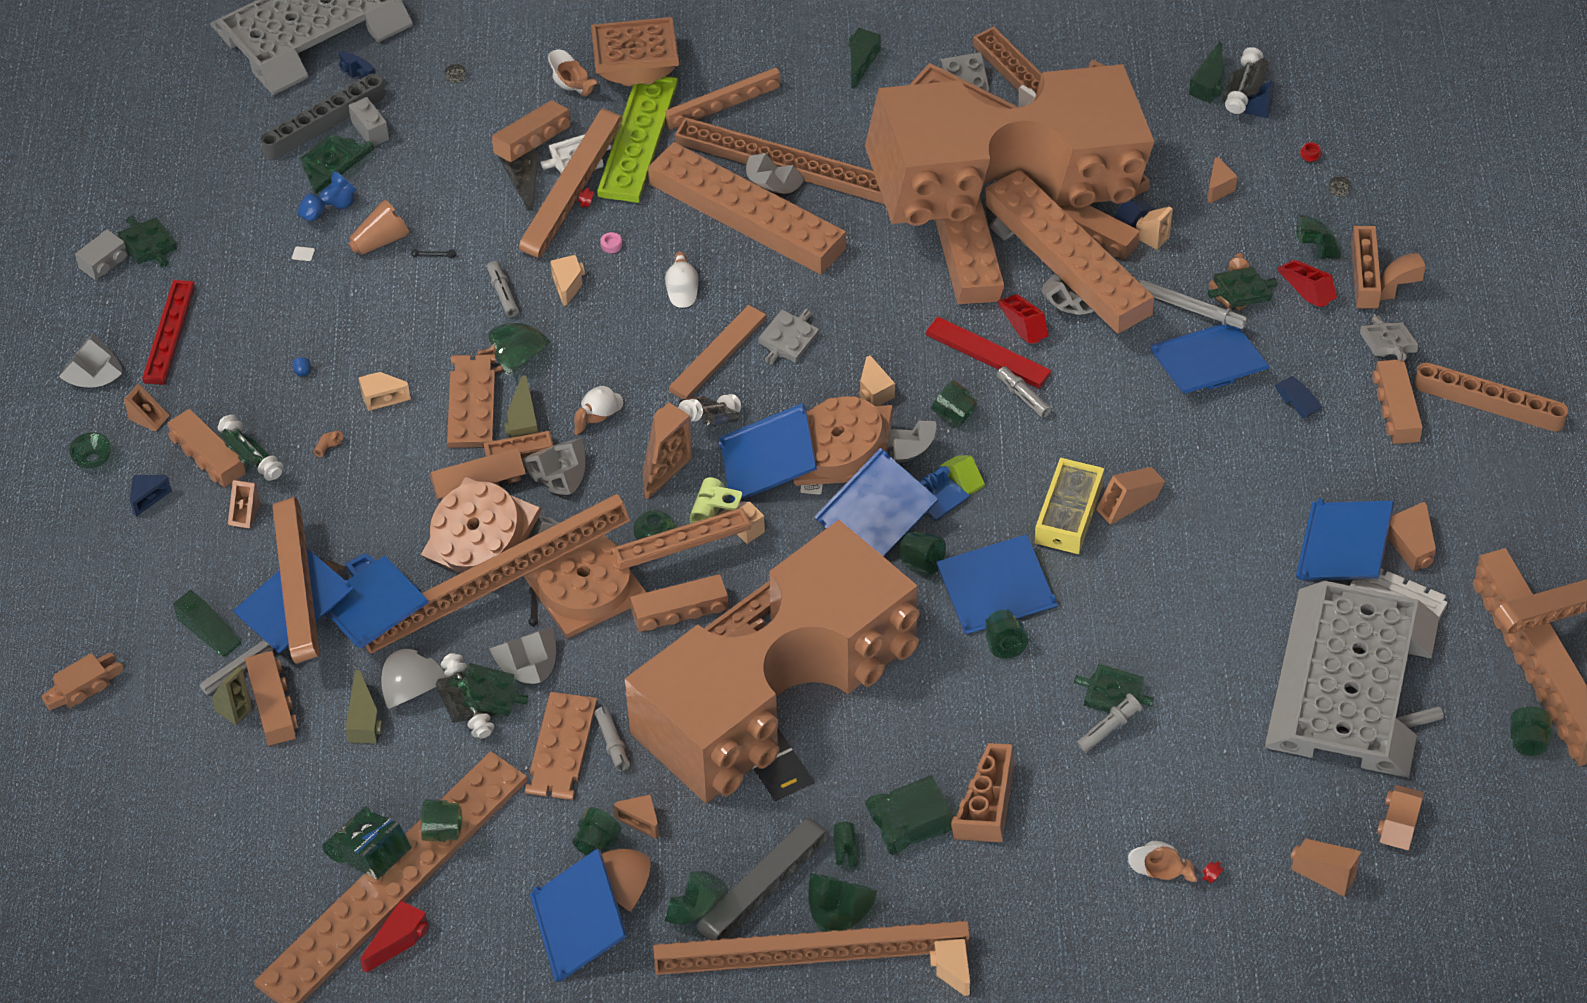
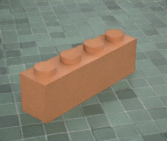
M552 100L492 135L493 153L509 162H513L569 128V109Z
M1072 205L1059 206L1101 247L1114 257L1125 261L1139 245L1140 230L1089 205L1083 208H1075Z
M1354 226L1351 251L1356 308L1378 309L1381 296L1376 226Z
M1402 359L1401 361H1377L1376 370L1373 371L1372 378L1373 383L1378 386V401H1382L1381 411L1382 417L1387 420V435H1391L1393 444L1420 442L1423 427L1405 362Z
M190 409L168 422L170 431L168 436L174 444L178 443L185 455L191 456L201 470L205 469L213 482H218L225 488L233 483V480H237L246 474L243 459Z
M515 448L430 472L429 476L436 500H443L447 494L460 487L465 477L477 482H490L500 486L499 483L508 481V484L522 481L521 477L526 472L519 449Z
M720 574L630 597L631 611L638 632L650 631L657 627L674 625L681 621L697 619L704 615L728 610V595Z
M272 651L246 657V667L268 746L296 739L294 729L298 728L295 714L290 715L289 710H293L290 696L285 697L284 692L288 691L285 677H279V673L283 672L280 660L274 659Z

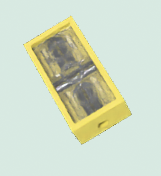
M1060 458L1036 524L1035 544L1075 554L1080 553L1103 486L1104 468Z

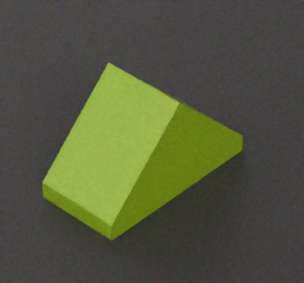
M957 455L940 465L949 468L950 474H948V477L969 495L985 487V483L972 455Z

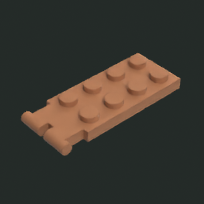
M495 354L476 355V360H471V355H451V364H455V371H450L448 448L484 447L483 443L493 441L495 370H491V363H496Z
M550 692L530 769L533 780L531 785H526L525 794L547 797L549 790L552 791L553 798L574 800L575 791L571 790L573 781L578 782L597 707V698Z

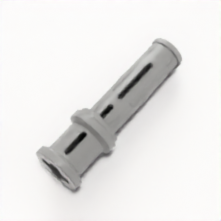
M1127 694L1126 699L1117 707L1113 706L1110 714L1076 743L1085 753H1088L1119 725H1125L1127 719L1134 713L1142 711V706L1133 695Z

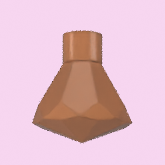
M1237 253L1235 258H1232L1229 262L1228 269L1233 275L1242 276L1248 272L1249 263L1244 259L1242 253Z

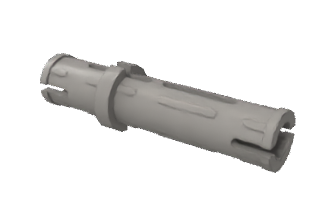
M492 261L487 265V270L491 276V284L498 293L506 316L509 318L518 315L519 309L509 289L508 278L503 274L500 263Z
M1006 366L997 372L996 377L1009 387V391L1012 394L1018 395L1041 418H1045L1050 414L1052 408L1027 387L1021 377L1015 376Z
M602 707L595 711V717L598 720L607 744V754L612 757L616 771H621L619 765L625 771L630 767V762L625 754V744L619 738L609 708L604 707V713Z

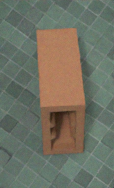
M1152 467L1113 475L1096 510L1109 524H1113L1157 499L1165 480Z
M1425 502L1393 515L1387 537L1413 572L1429 567L1433 563L1436 551Z
M1305 838L1301 846L1296 845L1290 858L1293 859L1291 870L1345 896L1356 879L1361 852Z

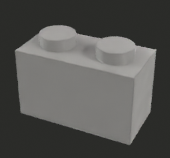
M367 97L349 105L351 123L370 148L389 140L387 122Z
M106 230L76 252L75 256L79 269L94 280H97L128 257L125 242L109 230Z

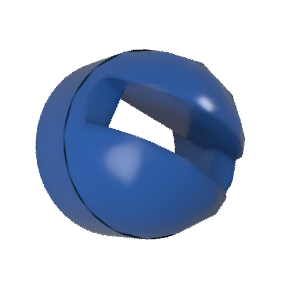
M301 357L293 360L295 374L305 376L310 372L311 365L308 358Z

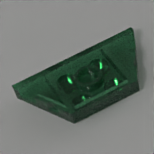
M329 135L300 157L301 165L313 192L317 194L332 183L331 176L334 171L342 175L372 152L374 144L367 141L365 145L356 143L355 139Z

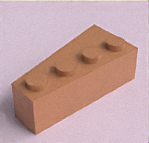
M988 743L978 764L976 775L970 781L969 790L959 805L957 815L954 816L951 822L954 839L1003 842L1015 765L1012 744Z

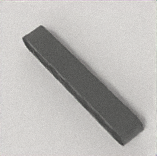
M378 74L367 75L263 133L260 141L264 157L276 159L350 118L349 105L367 97L372 104H375L383 99L384 87L382 77Z
M806 818L700 920L697 931L708 940L727 939L825 844L829 837V831L813 819Z

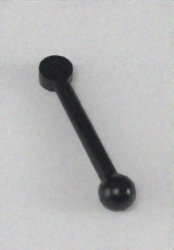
M413 249L411 255L415 258L418 256H448L449 258H455L456 251L453 249L448 250V252L418 251Z
M530 587L531 618H529L528 623L530 626H535L537 624V619L535 618L536 593Z

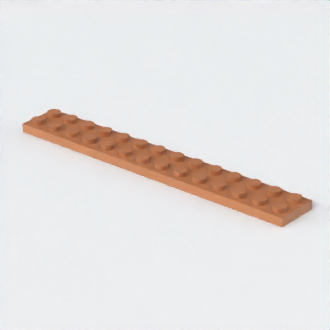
M490 751L254 981L255 987L276 1003H303L388 919L400 900L403 902L407 901L527 782V776Z

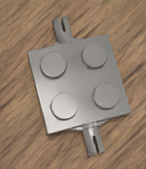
M805 309L799 317L781 310L759 337L758 343L770 350V354L765 358L769 365H772L778 357L787 358L796 363L818 336L819 329L807 323V320L812 316L810 310Z
M1377 315V317L1374 316L1372 318L1373 325L1361 326L1360 334L1375 356L1384 357L1394 354L1399 361L1401 359L1404 361L1407 358L1406 354L1417 352L1418 344L1403 322L1385 323Z

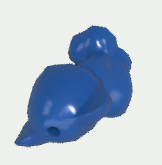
M334 171L331 176L332 184L326 187L319 196L311 193L305 195L300 202L296 214L307 221H314L324 213L325 205H332L338 209L348 208L354 202L355 195L353 193L357 189L342 175Z

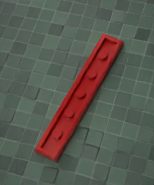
M173 280L142 377L143 383L165 385L194 293V281Z
M937 317L926 330V336L998 370L1005 366L1008 367L1015 376L1021 377L1025 383L1038 389L1043 386L1051 375L1050 369L940 317Z

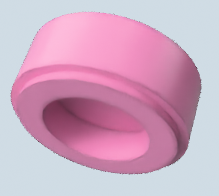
M610 232L601 237V248L604 252L616 253L622 248V238L619 234Z

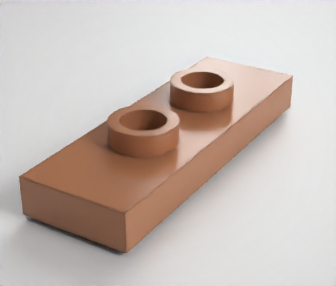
M550 431L486 442L483 445L486 456L518 448L522 459L553 446Z

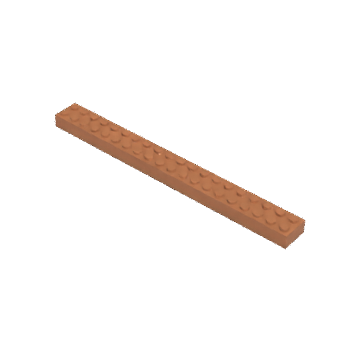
M995 27L973 37V47L979 53L981 52V55L1018 92L1019 87L1024 85L1028 89H1032L1035 94L1037 93L1042 73ZM1144 174L1136 196L1149 190L1150 180Z
M686 117L675 134V143L681 146L747 164L750 155L766 153L777 167L794 165L806 182L885 204L874 171Z
M616 494L423 592L422 594L429 603L366 645L368 652L372 654L630 522L623 501Z
M957 921L953 923L912 924L909 926L863 928L860 930L848 929L846 931L833 930L830 932L794 935L784 934L781 936L739 937L736 939L706 940L701 942L690 941L688 943H660L653 945L655 973L660 975L924 955L934 951L935 941L965 939L966 951H968L969 930L967 921Z

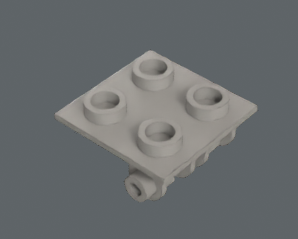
M981 52L941 59V69L989 92Z

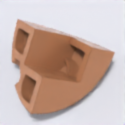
M1418 253L1403 255L1394 260L1384 270L1380 277V301L1395 299L1397 284L1423 281L1426 266Z
M617 849L605 852L602 856L616 902L631 912L647 883L651 866L650 858L644 853L631 849Z

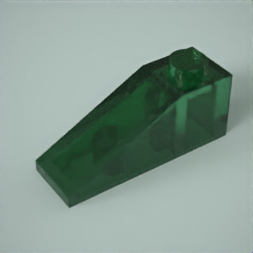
M859 27L848 40V46H850L851 88L853 89L857 87L881 50V35Z
M1219 42L1190 80L1189 95L1210 104L1216 97L1221 95L1223 90L1221 85L1223 43Z
M191 589L173 603L177 620L223 658L241 645L238 637L207 602Z

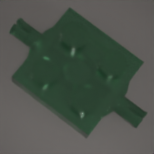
M134 216L128 217L126 221L130 228L118 232V238L125 242L126 249L137 264L156 260L160 267L167 266L168 260H166L164 255L176 250L177 247L176 242L160 221L155 217L143 223H138Z
M1253 267L1214 274L1213 281L1218 288L1209 289L1208 297L1210 299L1223 297L1233 308L1271 301L1273 294L1269 287H1276L1277 279L1274 277L1264 280Z
M469 663L464 679L453 676L449 678L448 686L462 688L464 706L509 717L512 711V702L524 705L528 702V695L515 692L514 674Z
M1098 664L1095 673L1090 678L1076 674L1074 684L1087 687L1083 706L1110 713L1113 706L1117 707L1122 703L1129 693L1141 704L1152 707L1154 697L1141 694L1144 677L1106 665Z

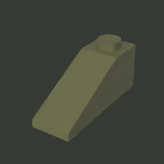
M526 375L520 379L507 412L508 422L504 423L506 436H511V438L538 433Z
M239 666L221 683L212 696L215 712L235 725L252 710L243 670Z
M355 670L345 728L347 739L350 743L377 744L378 734H382L383 721L379 720L377 709L360 670Z

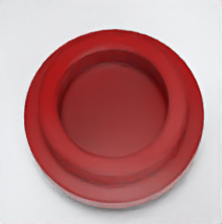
M1314 142L1304 144L1300 150L1302 159L1309 162L1319 160L1322 153L1319 145Z
M586 187L585 191L581 190L577 202L581 203V208H584V206L590 207L594 191H591L588 187Z
M1219 860L1216 863L1211 861L1202 871L1205 874L1203 877L1204 881L1208 880L1212 884L1222 873L1224 868L1220 865L1221 862Z

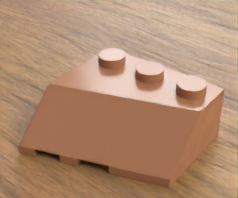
M670 402L663 408L658 409L653 419L643 467L644 496L646 499L654 495L692 459L690 415Z

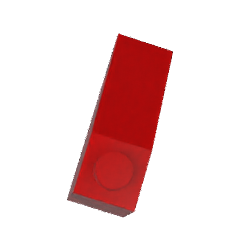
M1296 259L1277 268L1278 272L1307 302L1323 307L1337 298L1331 274Z
M1018 294L998 300V305L1023 340L1034 344L1040 342L1043 338L1049 337L1043 311Z
M400 900L360 957L363 971L368 973L415 945L420 937H424L429 927L426 912Z

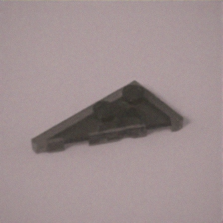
M529 151L513 162L498 156L527 211H533L539 152Z

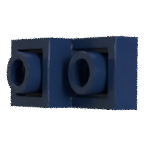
M345 51L339 52V67L342 72L347 73L351 78L359 76L362 79L367 75L376 74L375 68L361 57Z
M1293 376L1274 385L1286 404L1291 402L1302 419L1318 412L1322 408L1309 389Z

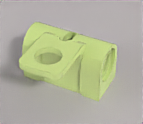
M705 478L690 514V524L717 516L720 508L728 510L738 509L742 492L725 488L724 484L716 478ZM725 495L734 496L735 501L725 503Z

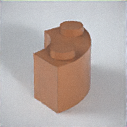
M1395 785L1393 792L1388 791L1385 805L1389 806L1385 821L1380 820L1377 834L1381 835L1380 843L1409 850L1424 792Z

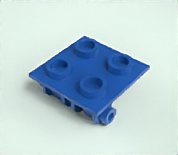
M947 466L938 467L937 471L928 474L920 482L939 499L928 511V514L934 520L939 519L970 497L969 494L948 477L950 470Z

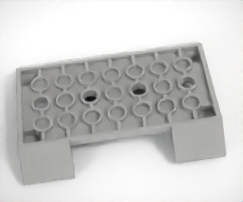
M256 0L210 23L212 28L231 49L237 46L250 60L253 74L272 95L308 78V74L297 53L366 20L368 32L378 43L413 26L402 0Z
M1328 581L1299 589L1265 748L1311 758L1313 757L1314 748L1362 758L1360 768L1409 778L1417 735L1396 718L1408 654L1432 658L1439 617L1418 599ZM1370 609L1373 614L1364 615L1361 610ZM1360 647L1365 650V653L1357 654L1353 649ZM1354 687L1358 692L1350 694L1345 691V688ZM1346 727L1349 732L1341 734L1337 731V728Z

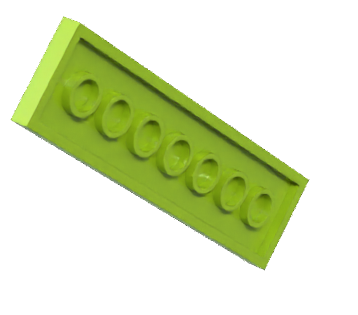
M664 76L655 80L652 84L641 83L633 85L623 114L622 124L617 132L597 190L598 197L639 203L649 174L648 167L653 162L666 122L665 110L671 107L678 86V78Z

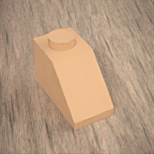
M1165 207L1153 210L1144 218L1141 217L1136 224V229L1140 230L1139 240L1158 250L1170 238L1173 208Z
M576 255L550 261L552 277L563 306L569 304L583 285L582 275H585L582 262L578 263Z
M869 355L866 357L859 395L874 406H880L895 398V383Z
M382 372L359 377L361 393L368 411L411 400L409 386L406 381Z
M740 502L738 509H744L751 524V530L738 533L737 535L748 544L765 533L764 515L751 502ZM724 509L723 511H721L720 513H718V515L723 514V513H726V512H730V511H733V510Z
M965 939L935 941L934 951H930L931 966H936L937 976L962 995L969 996L970 978Z

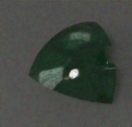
M1298 214L1295 227L1296 238H1299V243L1318 244L1319 258L1340 259L1338 241L1329 227L1314 217Z
M507 323L489 331V341L496 348L494 354L507 375L550 343V340L542 332L532 326L521 323Z
M707 871L691 872L685 896L671 897L665 921L673 924H686L704 917L720 901L726 887L725 883Z
M816 873L810 874L808 888L810 912L815 924L823 932L833 930L844 931L853 927L867 914L876 898L877 890L857 883L841 881L835 877Z

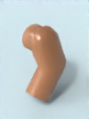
M336 430L323 434L313 453L318 457H323L328 448L342 443L343 433Z

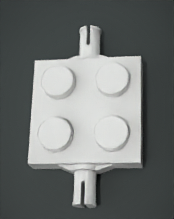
M585 135L549 145L552 159L541 161L543 170L556 167L562 173ZM602 159L598 163L595 170L603 167Z

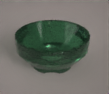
M88 432L72 441L69 452L77 466L96 468L109 459L111 445L105 435L97 432ZM91 454L99 456L95 461L86 460Z
M646 511L635 520L634 536L636 540L675 529L673 519L663 511ZM650 518H658L660 520L657 525L647 523Z

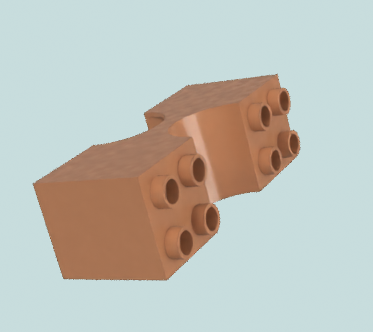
M1122 64L1043 72L1034 102L1020 108L1011 109L998 108L981 102L968 92L961 80L879 88L865 148L891 223H909L910 225L917 226L929 220L949 218L952 221H961L974 215L982 186L990 181L1002 179L1019 169L1058 206L1072 205L1075 208H1083L1093 202L1112 201L1117 204L1125 203L1136 197L1154 139Z
M837 520L769 571L771 622L767 626L752 634L729 637L711 633L696 625L625 678L630 734L706 804L719 794L729 796L734 793L741 785L743 775L754 766L762 769L775 760L779 753L776 697L781 692L798 684L818 682L835 686L849 694L861 684L865 687L873 685L882 676L885 666L896 657L899 660L908 658L918 646L917 619L920 614L917 609L918 586L840 520Z

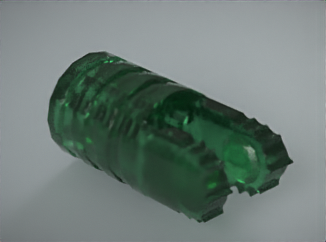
M851 822L836 823L833 826L836 865H843L844 854H848L849 866L857 867L858 856L855 826Z

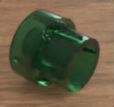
M952 380L937 396L931 406V410L946 422L949 421L957 427L961 426L972 414L977 406V400L970 395L966 388L956 380Z
M914 531V533L906 534L899 548V557L903 564L928 575H933L938 571L936 562L944 560L946 553L945 540L926 532L919 533Z
M1009 609L996 611L985 619L986 641L994 656L1001 659H1009L1018 656L1026 649L1028 635L1024 625L1015 618V615Z
M1523 707L1515 710L1510 716V738L1513 739V748H1516L1517 752L1526 756H1538L1545 753L1550 745V736H1552L1551 714L1539 707Z
M425 799L421 816L422 841L446 842V840H458L462 829V807L459 806V803H448V800Z
M589 807L578 821L579 830L572 839V843L577 850L586 856L597 848L602 853L606 846L614 844L622 828L618 821L608 813Z

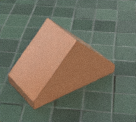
M1217 157L1214 160L1209 185L1208 203H1212L1236 191L1237 175Z
M137 384L124 399L129 420L150 430L157 431L170 416L140 384Z
M233 480L228 525L251 528L260 506L257 485L252 482Z
M650 795L618 801L614 804L615 819L654 839L658 838V822Z

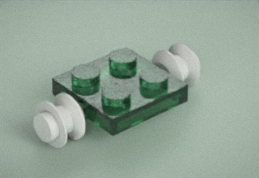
M235 415L224 416L219 422L218 431L221 433L220 436L226 441L225 445L239 455L238 459L246 465L251 463L258 467V472L264 475L266 480L270 481L279 478L282 474L283 464L277 462V458L271 456L252 436L241 433L243 424L241 421H237Z

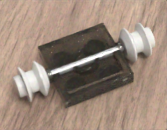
M1250 47L1245 49L1241 58V64L1244 67L1232 72L1222 100L1225 103L1226 109L1231 113L1240 114L1244 112L1248 103L1247 97L1256 95L1261 90L1269 63L1263 58V53L1257 48Z
M733 394L722 395L717 402L702 396L680 399L678 408L690 415V422L702 419L703 423L709 426H716V424L727 425L729 422L738 421L741 402Z
M455 653L448 654L441 662V667L446 669L444 673L446 678L438 679L435 684L452 723L470 720L468 727L473 729L472 736L480 739L486 738L494 729V724L489 722L490 716L496 715L498 708L481 671L463 674L467 669V665L461 663L463 656Z

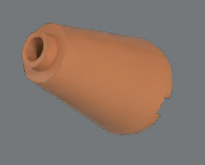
M386 199L380 202L349 237L351 242L348 245L355 254L359 252V254L363 255L409 235V230L404 221L394 212V207Z

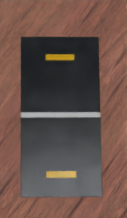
M778 727L779 753L777 757L765 768L753 767V770L774 802L815 783Z

